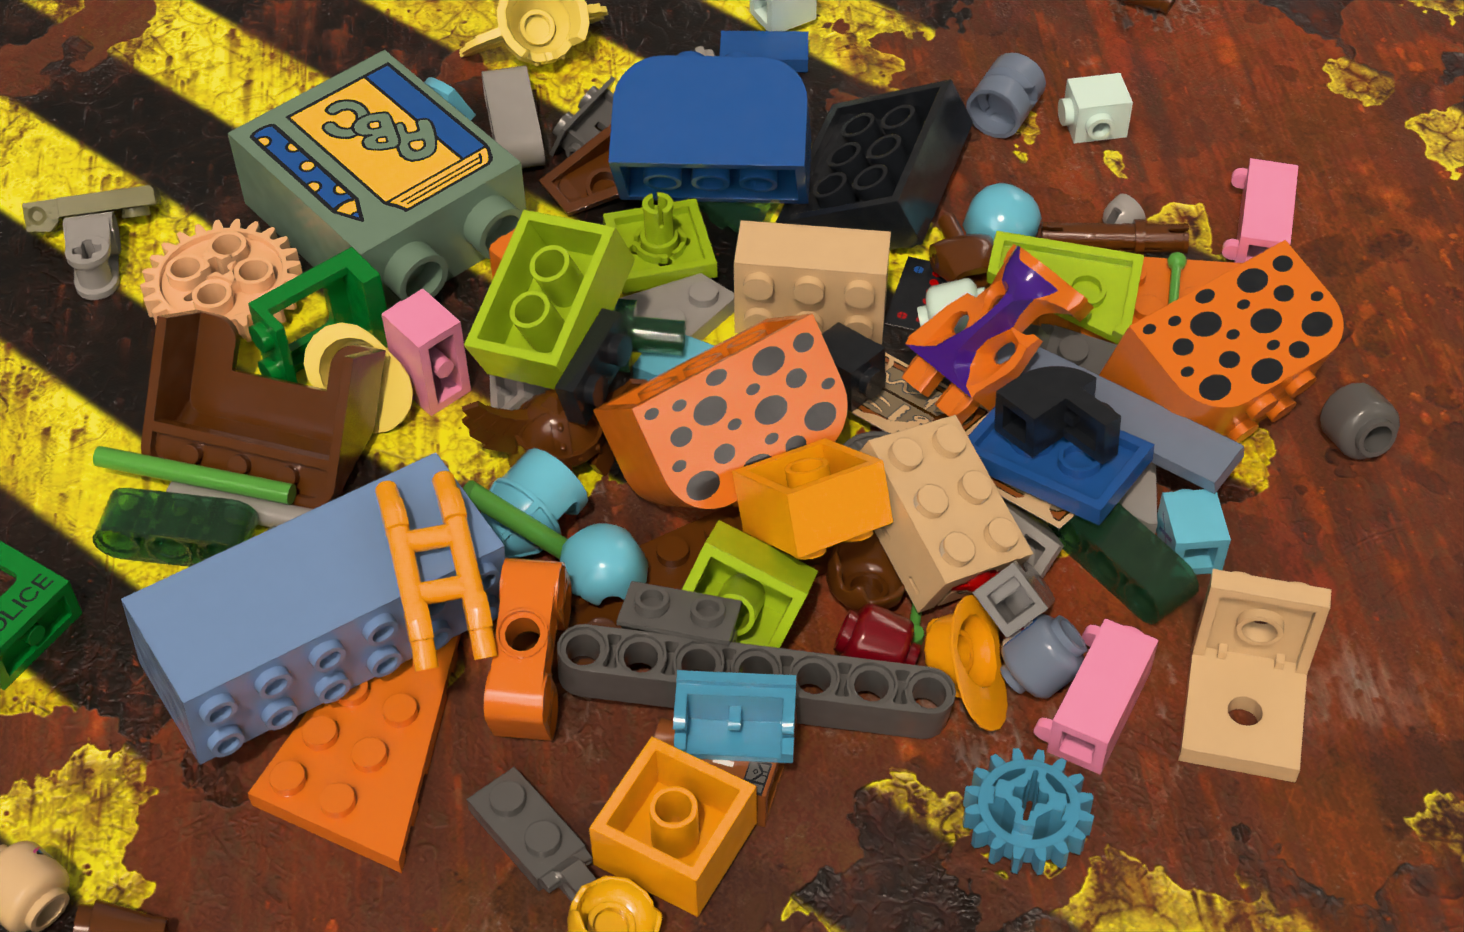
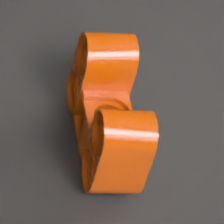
M505 558L503 562L499 589L500 605L495 630V645L498 656L492 657L491 669L487 676L484 693V717L494 736L552 741L554 738L558 717V692L552 679L551 671L556 631L567 630L572 604V586L564 562ZM532 631L540 635L536 645L529 650L518 651L511 648L513 640L523 632Z

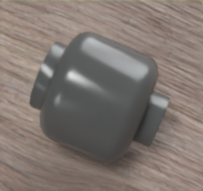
M1362 382L1343 386L1330 395L1323 405L1320 424L1323 432L1344 455L1361 460L1377 457L1391 448L1398 434L1400 417L1394 406L1375 387Z

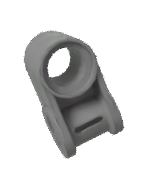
M112 211L64 218V253L68 264L74 267V284L77 294L88 300L107 298L118 289L120 284L119 254L121 253V239L115 213Z

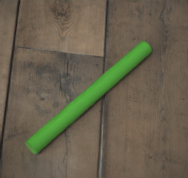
M98 446L93 454V464L97 467L291 505L296 497V485L103 446Z

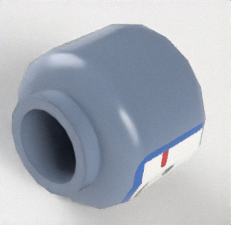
M1040 614L1009 638L1004 639L1001 645V654L1005 664L1000 667V671L1005 681L1015 692L1022 694L1027 691L1035 697L1047 699L1075 678L1084 660L1083 654L1087 651V646L1077 629L1065 617L1058 615L1056 618H1053L1046 614Z

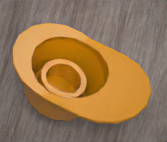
M975 595L964 596L957 604L954 613L932 619L928 623L924 648L925 662L927 667L940 669L950 676L955 684V697L962 698L971 718L979 727L990 732L1001 728L1006 720L1008 707L1005 680L1000 671L1002 665L998 626Z

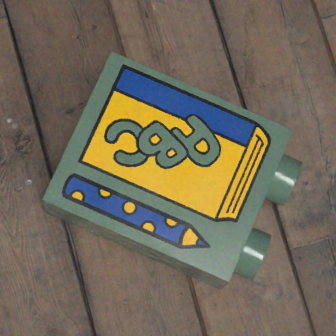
M386 50L373 55L227 133L245 204L270 227H274L278 235L281 237L287 236L290 246L296 248L297 252L313 267L353 247L380 273L387 310L421 289L435 297L445 282L485 258L490 259V244L494 243L499 237L514 230L523 210H526L521 162Z

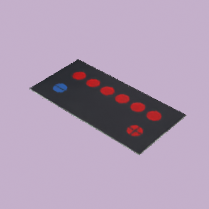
M908 256L885 318V324L912 330L920 328L917 307L926 305L925 297L927 290L933 285L947 283L944 278L933 271L930 261Z

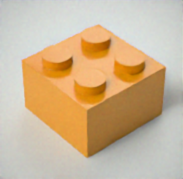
M826 438L732 471L743 532L765 542L769 546H774L792 555L796 559L808 560L820 557L826 553L827 547L843 541L856 542L865 540L873 535V530L893 523L883 460Z
M651 736L589 828L593 865L617 877L629 878L647 892L698 917L757 824V786Z

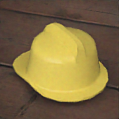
M342 322L325 326L313 335L305 349L304 367L307 378L312 386L327 389L331 361L334 355L344 347L363 345L386 350L373 433L390 431L402 423L411 409L413 399L411 379L403 365L376 337L360 326Z

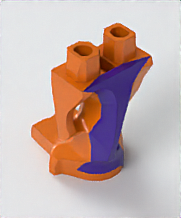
M1015 244L1007 252L1003 261L1004 264L987 289L977 297L966 293L950 303L909 335L906 341V345L917 355L910 362L901 378L926 397L931 395L944 377L949 379L952 383L934 405L948 417L956 415L961 425L980 405L991 411L995 407L996 391L1021 375L1043 342L1034 334L1025 335L1022 333L1036 318L1043 314L1059 313L1069 314L1081 322L1094 308L1087 298L1038 259ZM964 315H968L969 320L966 328L955 334L954 328L959 319ZM1013 342L1016 350L1009 360L998 364V351L1007 343Z

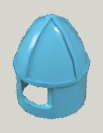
M537 448L529 449L502 478H497L489 491L561 534V530L557 520L564 513L577 515L588 502L587 492L574 473L556 457ZM481 512L487 523L504 544L505 558H521L536 555L543 551L540 547Z

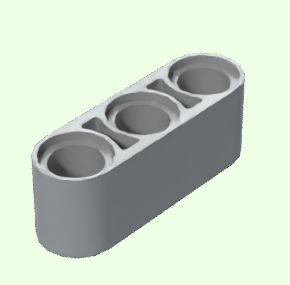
M527 66L481 71L492 138L521 162L522 169L544 166L545 155Z

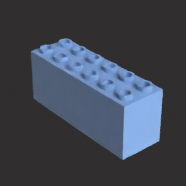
M436 452L121 599L139 663L200 765L215 757H225L234 753L243 743L269 730H278L286 727L298 715L322 703L335 702L342 698L350 689L374 677L389 675L401 663L413 658L393 561L375 488L383 481L390 480L397 484L407 512L410 530L442 525L443 521L432 478L440 471L450 472V470ZM455 479L464 500L471 538L493 622L498 617L500 577L505 560V547ZM450 547L415 553L421 582L457 576ZM462 599L428 605L436 650L446 645L451 638L468 630Z

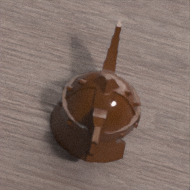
M629 379L624 385L608 393L603 404L647 382V379ZM548 389L543 393L533 396L523 403L519 409L514 410L497 409L486 406L479 401L462 406L463 412L467 415L462 419V423L470 429V437L482 442V446L485 449L509 453L508 463L510 467L529 449L533 448L546 451L556 457L572 472V467L588 461V464L597 473L606 477L614 463L615 456L595 413L592 415L587 426L568 421L554 389Z

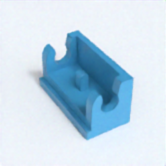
M677 670L673 729H675L674 747L699 759L793 763L796 675Z

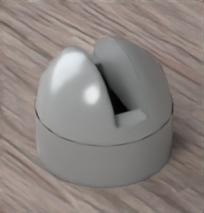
M1121 193L1107 205L1102 219L1104 223L1122 224L1133 223L1134 219L1146 220L1142 207L1134 198Z

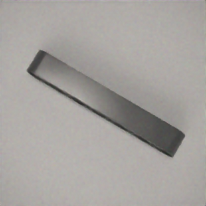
M579 624L568 628L561 634L557 643L558 680L561 686L570 694L581 697L674 708L677 670L796 675L797 724L928 739L939 735L946 727L956 696L955 684L950 676L940 669L927 666L730 642L728 646L662 633L590 624ZM578 656H588L595 661L588 665H578L571 660ZM634 663H644L651 666L652 669L647 672L632 671L628 666ZM813 684L820 687L824 692L810 694L802 690L800 686ZM860 691H870L879 696L880 700H864L857 693ZM915 699H929L937 707L929 709L922 707L916 703Z

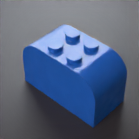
M685 51L678 55H659L645 58L632 65L621 76L613 95L608 160L620 200H643L644 197L652 193L653 199L658 201L657 192H662L671 196L673 201L696 198L697 201L809 204L811 129L808 97L801 77L789 65L769 57H752L744 52H731L725 56H704L699 52Z

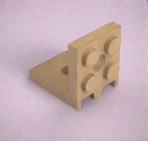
M1212 570L1191 647L1178 761L1296 782L1301 763L1307 673L1330 610L1332 589L1310 586L1303 582H1287L1252 576L1240 571ZM1253 621L1267 622V624L1255 623ZM1235 709L1249 711L1256 717L1258 723L1250 726L1238 724L1229 716L1228 712Z

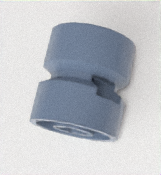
M1005 53L999 56L967 100L966 109L973 121V125L984 134L994 138H1007L1014 135L1045 91L1046 80L1044 73L1036 62L1025 55Z

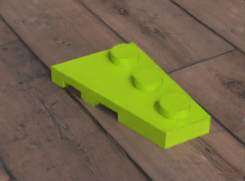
M996 231L987 271V283L992 284L998 271L1004 264L1003 261L1007 252L1013 244L1020 246L1087 298L1088 302L1094 307L1081 322L1069 314H1053L1116 344L1120 342L1128 327L1132 325L1144 255Z

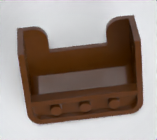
M190 310L157 316L141 439V454L295 484L296 497L291 505L315 509L338 498L374 430L386 350L363 345H351L340 349L334 355L330 364L327 389L236 370L240 337L234 323L223 315L201 310Z

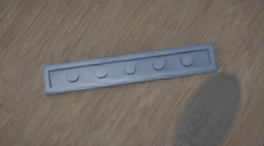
M1013 342L1007 343L998 351V364L1009 360L1016 350ZM1041 347L1038 348L1021 373L1022 375L1030 370L1041 367L1065 366L1076 368L1097 378L1095 398L1107 403L1115 412L1121 415L1120 430L1155 444L1152 463L1214 494L1244 457V445L1186 417L1172 413L1163 406Z

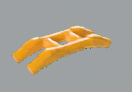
M440 471L432 478L443 521L442 525L410 530L407 512L397 484L390 480L383 481L375 488L403 606L415 672L439 667L428 605L462 599L474 660L498 656L489 602L480 575L464 500L460 489L457 487L454 475L449 471ZM450 547L457 576L421 582L415 553Z

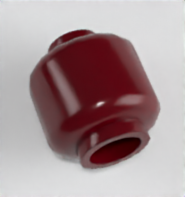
M868 603L863 605L858 612L852 609L848 611L838 632L833 650L839 652L840 656L915 665L921 645L913 642L915 630L914 624L910 619L876 604Z

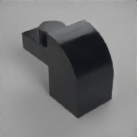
M1048 366L1030 370L996 391L995 431L1032 458L1064 437L1103 465L1118 455L1121 415L1115 412L1107 403L1095 398L1097 379L1095 376L1071 367Z

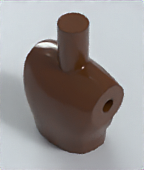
M948 213L941 216L938 220V225L945 239L933 243L929 247V260L933 271L947 282L969 278L973 280L977 288L985 287L987 289L991 285L987 283V271L994 243L992 237L987 234L964 235L954 214Z

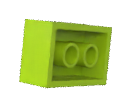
M523 210L464 343L465 348L487 374L555 390L556 384L601 309L614 311L635 261L634 256L617 229L611 226Z

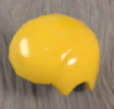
M606 875L580 887L570 905L567 918L568 932H659L662 923V913L654 907V902L646 890L629 878Z

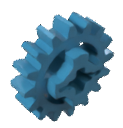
M1013 748L1011 761L1007 763L997 754L990 756L988 771L976 767L973 771L972 785L966 786L964 793L963 827L973 829L972 846L979 848L988 844L990 846L988 862L995 864L1003 856L1011 859V872L1016 874L1021 869L1023 862L1031 863L1037 875L1043 874L1046 860L1051 859L1060 869L1064 868L1067 864L1069 851L1078 855L1083 851L1086 836L1090 835L1094 815L1090 814L1094 799L1093 795L1081 792L1084 781L1083 775L1080 773L1067 777L1064 774L1067 761L1061 758L1052 766L1044 763V750L1040 749L1034 754L1033 760L1024 759L1023 753L1019 748ZM1032 801L1029 819L1025 821L1023 820V814L1027 802Z

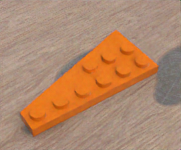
M461 634L451 638L446 645L436 650L439 665L437 668L415 672L413 658L401 663L389 675L374 677L350 689L339 700L327 704L322 703L308 710L248 792L252 806L402 873L406 858L405 847L410 828L415 824L419 809L418 797L424 775L428 774L447 701L446 690L451 672L454 673L458 659L457 648Z

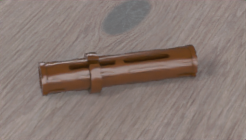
M1134 219L1133 223L1122 224L1042 222L1041 238L1144 255V253L1174 252L1187 254L1189 248L1188 223L1148 224L1145 223L1144 219Z

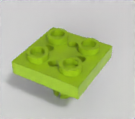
M657 192L658 205H654L653 194L651 193L644 197L642 207L603 214L604 225L617 229L635 258L622 289L623 294L651 289L699 273L708 278L718 277L717 261L696 198L673 202V199L668 194Z

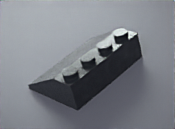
M949 79L832 104L811 148L809 204L784 203L775 223L891 232L890 250L898 248L908 249L916 245H922L973 124L952 80Z

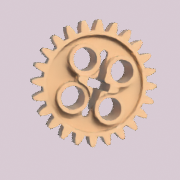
M235 219L230 228H223L220 220H215L213 229L208 231L200 224L195 225L196 235L189 237L185 233L178 232L179 243L177 245L163 242L161 246L164 256L151 255L149 257L152 268L143 269L142 273L145 283L140 284L148 315L154 318L155 325L157 323V316L201 310L227 317L234 323L239 335L245 341L251 342L249 326L253 325L248 303L303 273L297 249L290 247L288 237L277 238L274 227L266 229L261 233L259 222L257 221L243 229L240 219ZM294 303L286 307L285 309L295 310L297 308V304ZM284 310L273 315L281 323L286 321Z

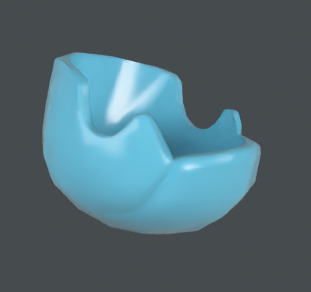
M997 183L986 186L972 199L965 215L963 227L966 234H987L992 237L993 241L996 231L1035 237L1042 217L1039 206L1031 195L1014 185Z
M608 523L593 524L568 538L562 546L559 562L565 563L571 581L572 594L581 596L582 599L599 606L603 599L611 596H617L624 600L631 581L646 583L647 559L632 534L625 528Z

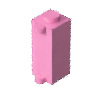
M1250 158L1248 169L1238 168L1233 171L1231 183L1234 187L1243 189L1237 240L1229 239L1223 243L1222 255L1226 259L1234 260V263H1244L1284 240L1289 245L1291 244L1298 165Z
M1104 619L1101 627L1096 625H1088L1082 638L1090 649L1053 720L1040 718L1033 730L1038 738L1048 742V753L1101 775L1147 681L1159 641L1145 635L1135 627L1123 626L1108 619Z

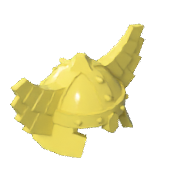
M499 0L496 10L498 27L475 36V39L465 43V47L459 50V54L462 58L499 46H506L508 51L517 57V60L535 66L552 64L559 59H565V54L572 45L574 46L585 41L589 24L604 20V16L609 14L606 6H600V3L587 5L585 0Z

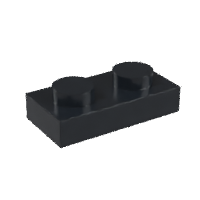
M601 309L555 386L567 420L587 426L594 414L593 409L600 407L605 402L610 384L620 367L625 366L631 356L632 340L628 335L621 312Z

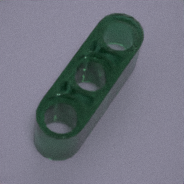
M118 488L110 494L92 538L96 548L113 558L190 567L253 538L259 524V515L250 505L234 499L134 488Z
M1119 503L1116 504L1100 525L1077 515L1073 516L1060 529L1048 523V526L1064 545L1062 549L1145 623H1158L1195 597L1199 592L1197 576L1189 564Z

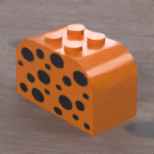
M1284 240L1130 325L1099 376L1163 406L1172 413L1186 417L1240 443L1258 429L1259 425L1257 423L1268 417L1273 423L1284 417L1296 406L1295 398L1316 381L1315 373L1338 346L1343 335V316L1338 303L1289 243Z
M812 313L767 318L593 409L624 478L636 494L658 505L717 509L730 504L733 507H739L732 474L733 470L824 438L835 442L841 434L846 421L848 402L843 381Z

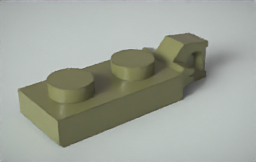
M153 185L22 203L27 232H55L63 219L67 217L121 210L122 219L151 215L150 206L162 205L159 188Z

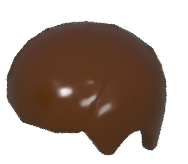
M874 530L873 535L865 540L856 542L843 541L831 547L827 561L826 581L831 592L840 602L857 612L863 605L868 603L876 604L885 609H890L899 604L906 593L905 586L902 584Z

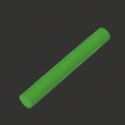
M470 480L464 485L463 490L479 511L560 560L562 546L567 541V538L475 481Z

